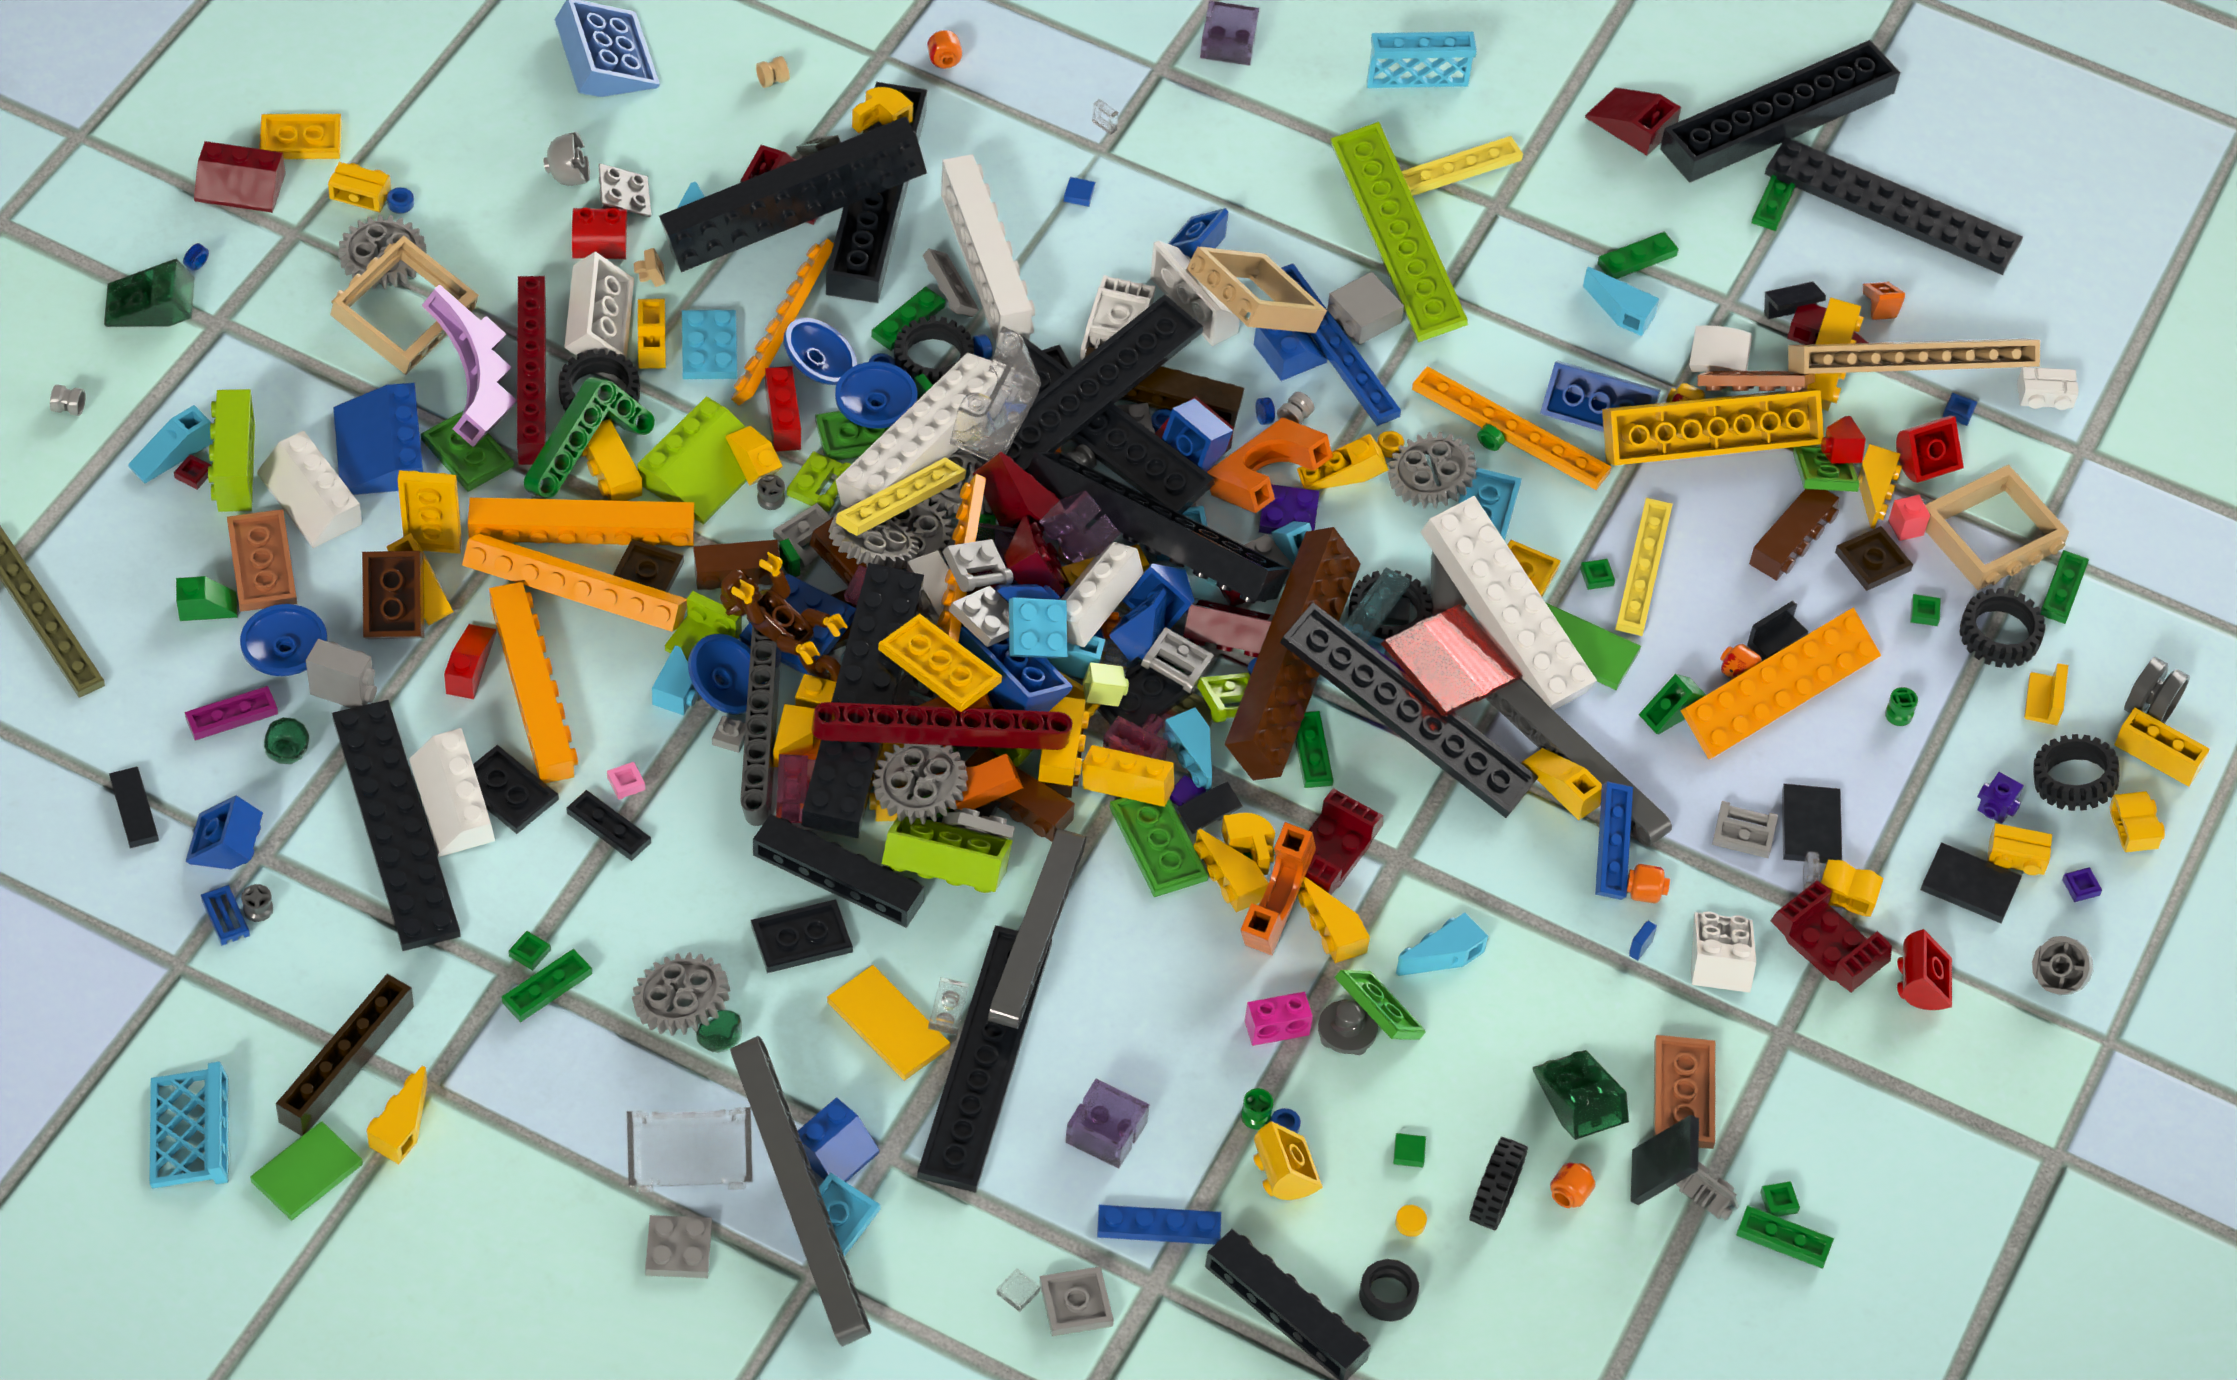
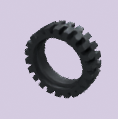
M930 316V321H926L925 317L919 318V323L915 320L909 322V327L905 325L901 332L897 334L894 346L895 366L906 371L914 382L915 377L924 374L933 385L957 362L948 367L938 369L923 367L914 363L908 356V350L911 346L920 341L935 339L955 346L960 352V358L957 362L967 352L974 355V343L970 333L965 332V327L962 325L957 327V322L954 320L947 323L946 317H941L940 321H936V316Z
M599 349L598 354H594V350H587V356L581 352L577 354V360L574 357L570 358L568 364H564L562 372L559 374V397L565 412L576 396L573 392V385L580 378L592 373L615 375L626 384L625 392L637 402L640 399V381L636 366L633 367V362L630 359L626 361L625 356L622 354L616 357L615 351L610 350L607 355L605 354V349ZM605 415V417H604V419H603L602 421L608 420V419H610V418H608V417Z
M1383 570L1382 575H1380L1379 571H1375L1372 573V577L1367 574L1363 577L1362 581L1359 580L1351 593L1348 609V619L1351 621L1350 626L1357 631L1389 641L1388 650H1391L1392 645H1395L1396 650L1402 649L1404 644L1410 647L1414 641H1420L1422 635L1424 636L1428 628L1425 624L1430 623L1432 614L1431 595L1427 594L1428 589L1425 585L1421 587V581L1417 578L1411 581L1412 575L1408 573L1404 577H1401V571L1395 570L1394 575H1390V570ZM1376 594H1396L1404 598H1411L1410 602L1417 610V617L1414 621L1403 626H1386L1370 619L1363 609V604L1366 599Z
M1992 588L1987 589L1985 594L1981 591L1977 593L1976 597L1973 596L1962 615L1959 631L1960 636H1962L1961 641L1963 645H1967V651L1969 653L1976 651L1974 656L1976 659L1980 660L1984 657V663L1988 665L1991 664V661H1995V667L2000 668L2003 663L2006 664L2007 668H2012L2014 663L2020 666L2023 665L2024 661H2030L2036 655L2042 643L2046 624H2044V615H2040V608L2038 606L2034 607L2035 602L2031 599L2024 601L2026 595L2020 593L2018 597L2014 596L2015 591L2011 589L2006 594L2004 593V588H1997L1996 593H1994ZM1999 611L2008 613L2025 625L2029 635L2025 641L2019 644L2006 645L1997 643L1986 637L1979 630L1976 619L1985 612Z
M2072 734V739H2068L2064 735L2060 736V742L2054 738L2050 740V746L2045 743L2041 747V751L2038 750L2036 753V758H2034L2033 775L2035 789L2043 800L2047 799V803L2050 805L2056 803L2059 809H2063L2065 805L2068 806V811H2075L2076 806H2080V811L2087 810V805H2090L2092 809L2098 807V801L2102 804L2106 803L2108 797L2112 798L2115 795V790L2117 791L2118 756H2116L2113 748L2110 749L2108 743L2104 742L2101 744V739L2097 737L2091 741L2090 735H2084L2082 739H2079L2078 734ZM2070 760H2087L2099 765L2105 771L2099 779L2082 785L2063 784L2054 780L2048 774L2054 766Z
M1501 1136L1481 1179V1184L1477 1190V1195L1470 1212V1221L1492 1230L1498 1228L1509 1205L1514 1188L1517 1185L1528 1146Z

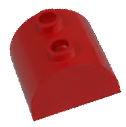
M573 208L572 258L584 259L590 254L597 252L605 259H626L627 209Z
M1955 416L1940 418L1898 433L1896 452L1900 453L1899 463L1905 475L1911 481L1919 483L1964 468Z
M1925 929L1911 933L1903 942V957L1897 960L1899 971L1903 974V981L1897 983L1899 996L1910 1005L1924 1010L1951 1008L1952 957Z

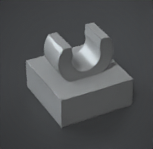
M722 716L712 737V745L739 753L745 740L746 723Z

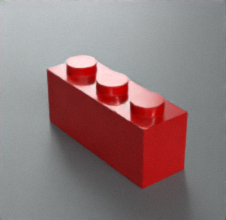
M793 367L765 368V392L773 448L775 452L801 450V424Z

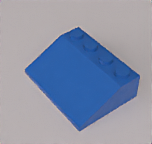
M415 383L385 385L333 407L339 477L353 495L399 491V470L423 472Z

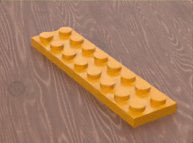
M1853 607L1680 711L1707 758L1711 759L1882 655Z

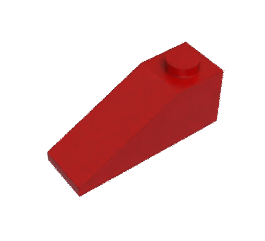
M468 624L451 652L444 673L446 694L469 699L475 698L497 633L496 629Z

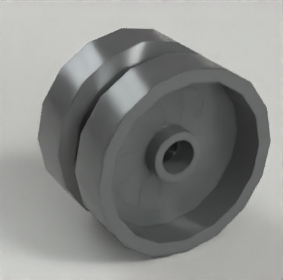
M2153 657L2133 685L2124 710L2131 713L2134 708L2145 712L2149 707L2147 714L2165 724L2185 692L2190 676L2177 669L2172 671L2166 678L2168 663Z

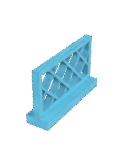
M1474 32L1372 33V48L1366 81L1367 88L1467 87L1473 57H1476L1477 51ZM1414 58V59H1412L1411 61H1409L1408 63L1403 60V59ZM1427 58H1439V59H1437V60L1434 61V62H1431V61H1430L1429 59H1427ZM1453 58H1463V59L1460 60L1459 62H1457V61H1456L1455 59H1453ZM1377 59H1388V60H1386L1385 62L1381 63V62L1378 61ZM1421 62L1426 65L1420 71L1413 68ZM1446 62L1452 65L1445 71L1439 68ZM1395 63L1402 66L1394 72L1389 69ZM1458 70L1463 74V77L1452 78L1450 76ZM1407 71L1412 74L1409 78L1399 77ZM1432 71L1438 74L1434 78L1425 77ZM1381 72L1387 75L1383 79H1374Z
M221 1062L208 1063V1069L151 1078L150 1186L152 1189L211 1179L214 1180L215 1184L228 1183V1076ZM205 1080V1086L196 1095L188 1090L195 1081ZM173 1085L177 1089L166 1100L159 1096V1087ZM184 1093L192 1100L180 1111L172 1104ZM199 1104L205 1108V1112L195 1122L187 1115ZM169 1109L176 1116L164 1126L159 1122V1117ZM182 1120H185L192 1126L179 1137L172 1130ZM197 1131H200L205 1135V1139L194 1148L187 1141ZM169 1135L176 1142L166 1152H163L159 1149V1143ZM184 1146L191 1153L180 1164L172 1156ZM197 1157L205 1162L203 1171L191 1172L187 1169ZM167 1162L176 1167L169 1176L158 1177V1171Z

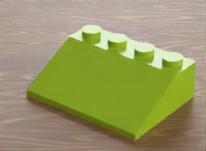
M706 396L637 463L638 472L642 477V487L666 502H694L695 520L705 524L747 482L725 438L727 435L745 428V426L727 408Z

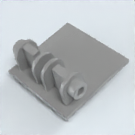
M599 163L600 200L603 204L601 209H627L629 212L651 217L648 176Z
M1698 1162V1171L1676 1183V1185L1680 1187L1679 1191L1689 1198L1693 1199L1695 1197V1203H1698L1708 1190L1711 1191L1701 1207L1705 1209L1708 1206L1707 1211L1716 1216V1218L1727 1220L1733 1211L1729 1207L1731 1205L1737 1209L1739 1207L1736 1193L1733 1192L1734 1187L1722 1178H1719L1718 1181L1714 1180L1708 1174L1709 1169Z

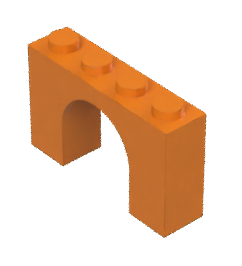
M1282 417L1207 472L1214 478L1215 482L1210 488L1211 495L1257 513L1275 500L1269 476L1256 471L1276 462H1291L1315 471L1333 457L1328 435Z
M985 694L968 707L993 709L988 694ZM940 696L918 705L953 707ZM1007 753L981 765L966 767L968 780L966 781L967 790L962 791L963 801L955 800L956 809L962 810L967 808L974 810L1023 788L1016 767Z
M1287 822L1284 823L1274 847L1276 860L1267 889L1259 905L1251 903L1241 927L1242 937L1246 946L1273 955L1316 850L1313 832Z

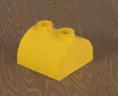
M1272 1121L1256 1133L1254 1143L1258 1153L1253 1156V1159L1260 1170H1265L1267 1179L1263 1181V1187L1270 1196H1275L1282 1200H1294L1309 1196L1323 1188L1304 1136Z

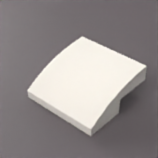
M1696 326L1689 364L1691 372L1747 371L1752 334L1729 327Z

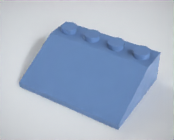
M582 0L565 1L555 18V22L578 93L605 97L659 87L660 83L636 12Z

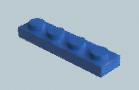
M1612 782L1602 784L1595 895L1619 900L1627 897L1633 787Z
M1099 1205L1097 1238L1215 1245L1221 1239V1212Z

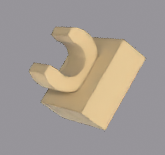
M654 248L645 250V261L635 262L634 272L639 273L640 282H646L651 279L655 287L664 285L663 262Z

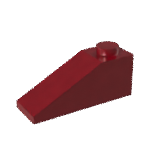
M1814 303L1797 307L1787 339L1804 345H1815L1827 308ZM1854 331L1852 340H1856V343H1868Z

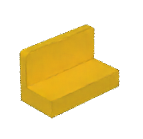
M2057 663L2053 676L2034 672L2030 673L2025 719L2058 725L2064 710L2069 665Z

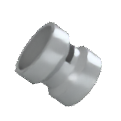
M56 384L50 397L51 411L58 413L68 411L70 415L80 416L85 406V390L81 388L70 390L64 385Z
M1295 392L1288 399V403H1284L1277 410L1278 419L1284 417L1302 424L1303 419L1307 418L1314 411V404L1306 394Z

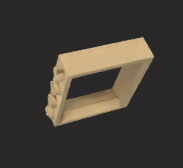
M403 236L396 243L389 244L379 259L375 257L368 264L366 271L362 275L359 273L355 275L345 291H338L337 296L331 301L333 306L330 315L406 375L447 336L440 324L436 321L404 351L350 307L400 260L435 287L440 284L470 312L475 309L479 295Z
M1197 247L1187 267V270L1247 327L1316 333L1327 312L1321 304L1266 254ZM1236 277L1250 278L1274 301L1260 300ZM1248 312L1251 313L1249 319L1246 317Z
M2009 464L1925 504L1930 514L1925 530L1926 533L1977 590L1990 584L1995 585L2000 579L2008 575L2014 576L2021 569L2029 565H2036L2043 558L2051 554L2056 555L2066 545L2065 542L2069 534L2067 528ZM2006 491L2045 536L1985 565L1946 522V519Z

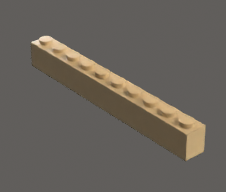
M2034 339L1788 345V372L1800 374L2040 367V340Z

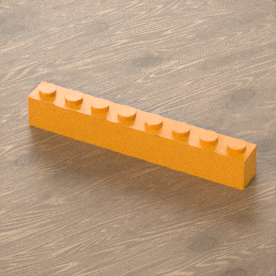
M470 497L468 535L471 538L480 533L509 543L629 545L633 539L652 546H694V502Z
M480 533L469 538L462 566L516 583L523 581V585L671 632L676 630L684 620L687 598Z
M523 581L489 588L490 606L538 778L544 783L574 778V766L578 765L577 753L575 748L570 749L569 742H572L571 732L568 725L563 726L562 720L565 719L564 707L562 702L557 703L556 697H559L556 680H550L549 675L553 674L550 658H544L543 655L546 652L544 637L537 634V631L540 630L537 613H531V609L534 608L531 592H525Z

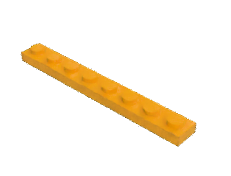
M828 238L819 245L815 243L806 254L809 257L807 262H804L797 270V280L793 281L787 288L786 293L788 296L776 308L778 313L776 318L769 322L765 328V331H767L766 336L755 346L757 351L755 356H752L744 367L747 371L734 385L736 391L731 400L737 405L743 404L756 392L765 375V368H769L783 342L786 328L797 317L827 262L834 245Z
M1428 366L1413 382L1412 390L1481 428L1486 424L1496 427L1503 434L1505 441L1595 490L1599 488L1610 474L1612 466Z
M978 474L969 483L965 482L960 491L962 504L959 506L956 514V519H959V522L952 536V539L955 540V545L976 541L986 478ZM949 569L945 577V583H948L947 589L941 600L944 608L939 616L937 626L955 641L959 642L962 623L949 611L952 602L965 597L967 592L960 590L951 569Z

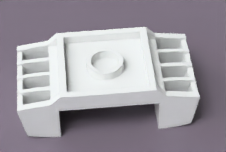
M1104 275L1086 326L1080 349V360L1084 359L1087 347L1097 349L1151 306L1154 302L1156 286L1144 285L1143 283H1135L1130 280L1126 281Z

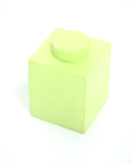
M1091 662L1082 682L1086 703L1119 706L1122 696H1126L1129 687V681L1124 676L1123 666Z

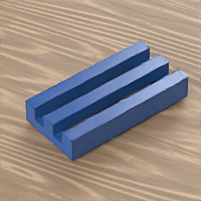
M229 885L201 894V901L221 946L226 945L227 940L232 939L234 942L239 940V936L243 935L244 938L250 936L247 924ZM225 894L239 928L234 929L220 895ZM214 898L228 932L224 933L209 899Z

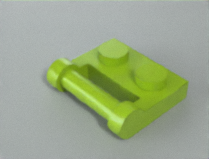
M813 451L787 487V496L810 506L818 503L826 512H829L835 504V498L839 494L836 479L852 464L847 462L842 464ZM832 475H837L827 492L819 495Z
M1249 673L1201 677L1199 679L1197 687L1211 709V717L1214 722H1224L1228 718H1235L1239 706L1225 707L1224 704L1241 702L1250 679Z

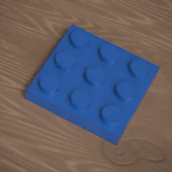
M788 573L785 577L790 586V595L785 601L800 615L806 609H815L830 616L840 614L848 627L851 625L856 608ZM750 622L739 635L741 642L751 646L752 624ZM816 625L813 628L814 638L811 642L814 643L820 656L828 655L848 628L839 629L841 635L834 637L828 627L823 628ZM781 651V663L803 674L810 675L803 667L797 655ZM815 655L813 657L817 661L820 656Z

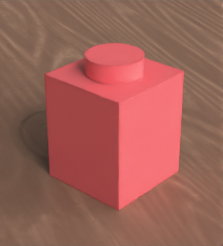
M1920 495L1894 500L1888 521L1898 540L1902 541L1924 536L1930 514Z

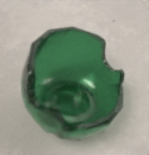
M283 717L269 725L264 738L263 748L271 760L279 764L291 765L302 759L305 755L310 739L309 733L305 725L295 718Z
M719 1010L717 1011L719 1017L708 1021V1026L700 1023L698 1031H695L697 1042L701 1047L711 1052L720 1053L738 1045L742 1036V1021L740 1015L734 1011Z

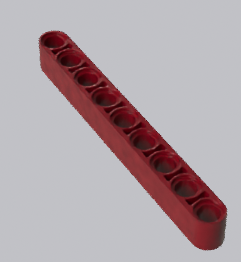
M824 702L818 704L814 710L811 730L816 738L825 741L1060 750L1065 748L1069 742L1073 722L1069 715L1062 712L966 708L964 711L959 712L954 707Z

